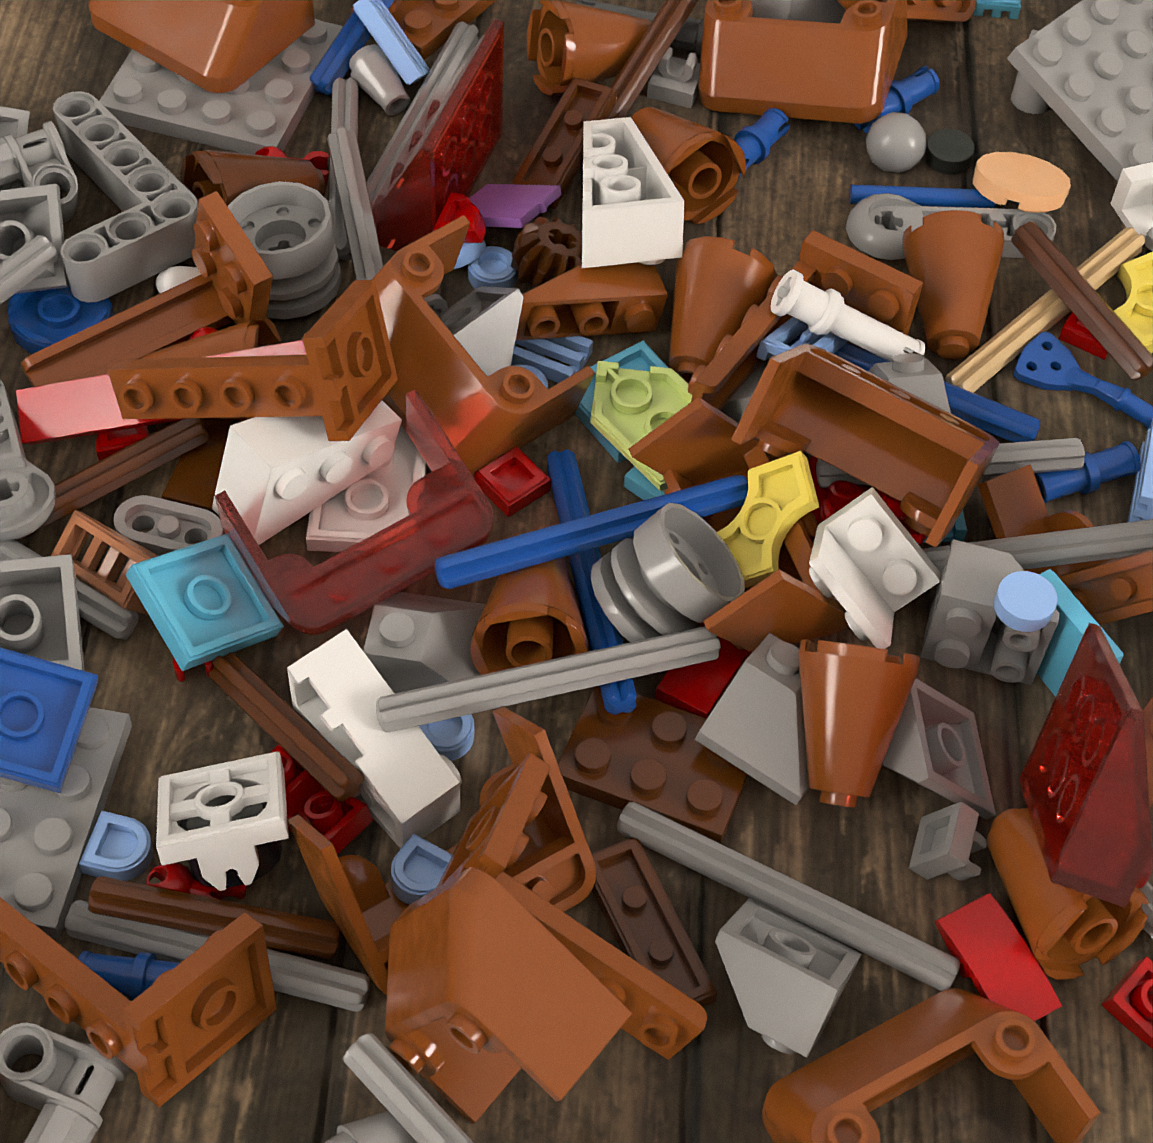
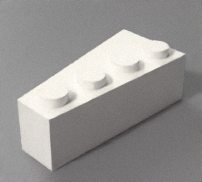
M632 118L584 121L582 268L636 262L655 265L664 262L665 259L681 258L683 250L684 199Z

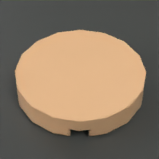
M1015 152L985 154L977 160L974 169L973 185L982 196L996 204L1005 206L1007 199L1020 202L1018 209L1024 212H1049L1060 208L1064 204L1071 188L1070 178L1062 169L1048 161Z

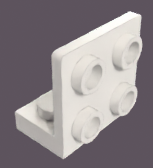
M873 487L821 522L817 527L809 561L811 566L809 574L814 584L826 597H831L832 595L836 597L846 610L845 619L849 627L860 640L866 641L869 639L876 648L886 649L891 645L894 612L941 582L940 571Z

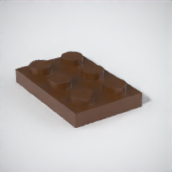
M595 686L558 762L567 790L621 810L629 802H635L721 844L749 775L695 740L707 719L637 694L635 700L636 707L633 711L612 715L605 710L600 686Z

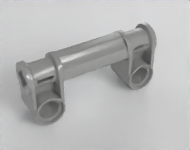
M45 122L42 129L16 138L11 134L0 138V186L18 179L21 180L24 188L57 184L59 189L68 194L61 199L63 223L72 219L78 207V181L67 158L61 137L53 122Z
M20 1023L4 1030L0 1034L1 1085L6 1094L15 1101L41 1110L24 1143H91L103 1121L99 1113L115 1083L125 1080L129 1067L116 1056L111 1060L106 1059L92 1044L79 1043L42 1028L37 1024ZM37 1054L43 1057L41 1063L30 1072L18 1073L11 1070L16 1060L24 1055Z

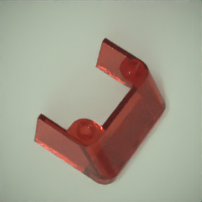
M416 389L406 394V432L432 472L418 479L410 487L407 494V511L409 515L319 565L313 567L308 560L296 554H282L268 561L226 491L224 490L215 495L223 531L230 536L271 606L294 629L303 634L319 635L332 630L434 573L435 560L437 558L482 546L492 533L494 513L490 502Z

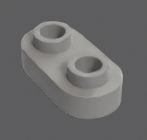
M147 495L135 496L124 501L115 511L113 519L116 532L158 556L194 545L191 543L196 541L203 542L224 535L222 523L213 512ZM145 528L152 529L147 533L139 532Z

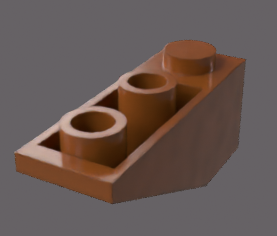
M636 262L582 268L581 264L522 294L524 298L516 340L656 331L668 293L655 265Z

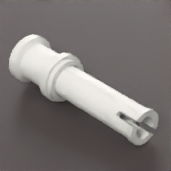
M794 269L788 271L783 276L775 289L771 300V312L780 317L788 314L807 323L809 330L816 335H826L831 332L889 362H892L893 356L905 354V352H915L919 355H924L925 343L921 340L914 339L845 305L841 293L832 288L823 291L803 281V274Z

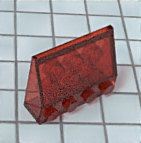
M494 19L449 82L440 100H433L422 131H415L412 136L409 154L403 163L398 162L394 167L390 187L386 194H380L376 198L372 212L374 222L377 224V236L380 247L398 251L433 232L432 230L450 193H458L468 197L503 133L504 21Z
M1088 623L1019 781L1050 881L1126 908L1135 887L1143 888L1153 869L1144 712L1101 627Z

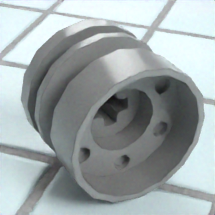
M279 181L262 184L241 193L227 206L273 275L266 318L286 320L307 316L325 307L337 295L342 277L335 245L332 218L328 201L316 189L293 182Z
M675 503L666 504L634 530V539L625 538L612 551L593 564L590 576L595 597L606 617L629 642L699 628L701 623H704V620L745 593V582L739 564L727 544L697 513L681 504Z

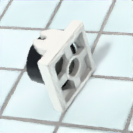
M272 752L164 775L158 779L156 849L161 865L188 860L195 880L204 886L215 887L222 891L238 885H250L253 881L270 872L280 861L282 853L280 840L289 838L285 775L280 752Z

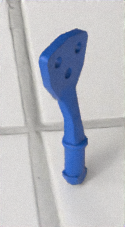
M1041 332L1024 347L1013 371V376L1017 380L1044 390H1077L1093 394L1112 406L1113 410H1120L1146 426V430L1151 428L1153 419V406L1132 394L1129 388L1119 387L1082 371L1071 351L1051 333Z

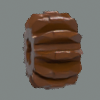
M537 217L534 223H525L523 230L518 233L512 252L511 267L518 272V281L530 283L533 289L582 264V232L576 230V223L567 225L562 223L559 217H555L552 222L544 217Z

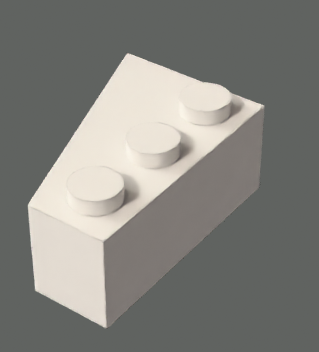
M381 400L350 441H328L322 416L254 417L233 424L229 428L212 509L252 550L388 462L395 450V441L402 419Z
M347 629L287 667L293 709L362 772L364 781L359 787L361 793L356 798L367 804L372 817L400 849L413 833L424 838L460 812V785L462 784L460 773L450 759L445 755H439L420 727L415 726L393 732H384L381 729L376 714L377 699L394 694V692Z

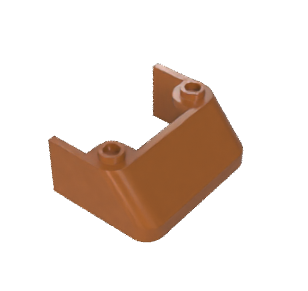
M89 0L91 21L97 30L213 93H226L235 90L315 25L313 0Z
M751 0L707 1L698 81L700 101L707 109L720 112L763 115L769 108H776L784 112L788 118L845 123H866L876 119L882 113L907 38V0H887V2L861 0L846 10L841 24L752 17Z
M464 215L398 250L371 279H375L398 377L397 382L382 401L402 419L401 426L435 469L446 478L459 481L474 477L476 471L516 446L519 449L574 416L595 375L588 365L549 389L543 385L534 373L519 366H507L486 376L424 300V298L438 290L443 276L455 268L470 222Z
M810 344L799 345L769 359L731 439L742 445L756 437L759 439L757 442L759 448L779 458L785 457L789 453L793 454L798 451L803 453L805 451L901 501L899 508L907 515L904 522L913 530L928 536L926 543L937 547L951 531L1000 444L996 438L982 429L827 350Z
M700 397L693 400L629 448L632 458L663 475L668 486L664 490V494L733 475H743L748 479L749 469L779 459V457L773 456L759 448L757 445L759 439L756 437L742 445L732 441V436L739 423ZM742 506L705 516L702 519L718 532L734 520ZM812 511L800 518L787 533L779 553L778 570L758 584L745 588V593L704 620L707 631L731 642L739 650L746 649L753 652L769 633L784 642L794 645L800 643L801 639L812 640L842 632L849 627L845 619L846 610L834 595L826 597L822 594L809 574V568H811L809 561L819 525Z
M1031 464L977 484L996 539L1094 527L1086 516L1077 511L1066 510L1048 515ZM1153 548L1120 558L1024 569V571L1041 574L1049 569L1054 571L1099 625L1153 611Z
M502 706L492 712L512 764L496 772L485 782L480 793V807L530 752L551 766L541 788V791L548 795L547 800L532 823L527 827L524 826L522 830L524 834L529 836L528 843L517 861L509 869L505 868L503 872L562 912H565L582 902L590 894L596 881V865L545 729ZM299 814L288 819V824L323 904L373 983L387 995L390 926L409 905L397 898L392 890L391 881L384 884L379 870L368 859L360 855H345L338 858L333 844ZM457 844L445 851L453 855Z
M477 868L466 869L409 905L390 926L385 1034L391 1044L387 1049L411 1075L416 1076L420 1073L471 1124L478 1121L521 1068L556 1102L561 1101L632 1014L501 883Z
M951 988L935 994L776 1081L766 1095L762 1109V1120L774 1143H880L878 1126L869 1112L974 1053L979 1056L983 1064L991 1072L1002 1078L1012 1080L1055 1143H1080L1101 1112L1043 1031L1031 1018L967 990Z

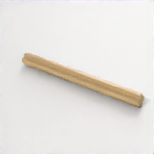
M1125 228L1076 269L1093 289L1097 290L1119 271L1121 264L1134 259L1142 252L1145 237L1143 234H1137L1134 228ZM1051 288L946 375V382L970 392H975L1018 356L1028 343L1041 332L1048 331L1071 310Z

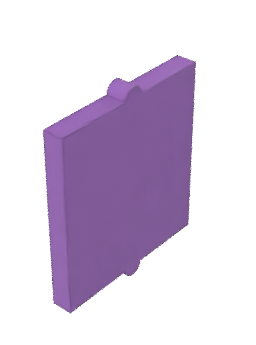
M486 184L472 195L469 200L479 209L486 227L523 228L525 223H529L539 213L546 212L547 207L559 198L562 193L560 186Z

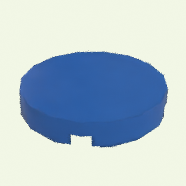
M70 285L66 288L14 294L9 300L7 310L9 327L16 343L30 354H34L113 316V308L109 298L98 302L80 301L73 296Z

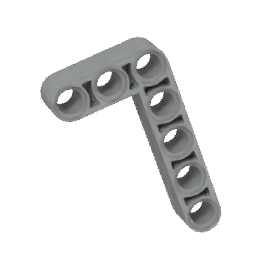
M78 91L70 92L57 98L53 104V112L66 154L122 211L124 210L122 213L71 236L62 244L60 253L73 296L84 302H98L191 258V251L195 248L193 225L197 222L198 201L196 197L93 95Z

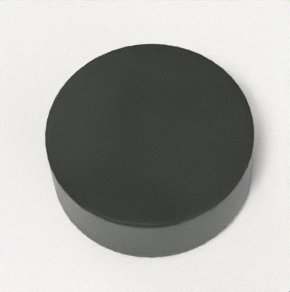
M940 129L929 136L924 157L927 164L934 170L944 174H957L965 171L970 166L975 147L972 139L965 133L955 129Z

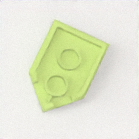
M598 361L590 423L659 491H664L668 486L663 475L632 458L629 448L691 403L692 394L688 393L689 384L672 368L650 366V371L619 368V363Z

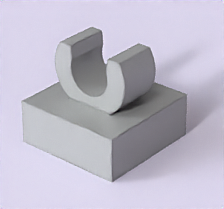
M669 47L649 80L647 98L691 109L699 92L700 63H698L697 55L691 52L687 60L672 57L673 48Z
M961 801L921 817L909 869L926 880L945 873L960 881L980 875L981 868L969 860L971 853L982 850L987 845L986 839L979 832L975 831L979 813Z

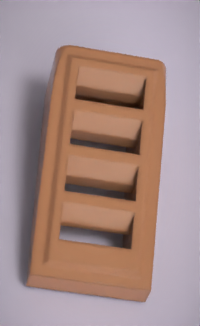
M74 510L51 556L72 554L78 579L124 609L149 615L127 579L126 573L131 565L157 557L158 555L83 512ZM90 534L94 535L82 561L79 562L77 558ZM108 546H111L97 572L96 569ZM128 557L129 560L116 583L115 580Z

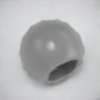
M897 112L886 114L876 120L868 131L866 137L867 153L871 161L884 172L901 173L910 170L920 162L924 155L926 133L921 124L909 114Z

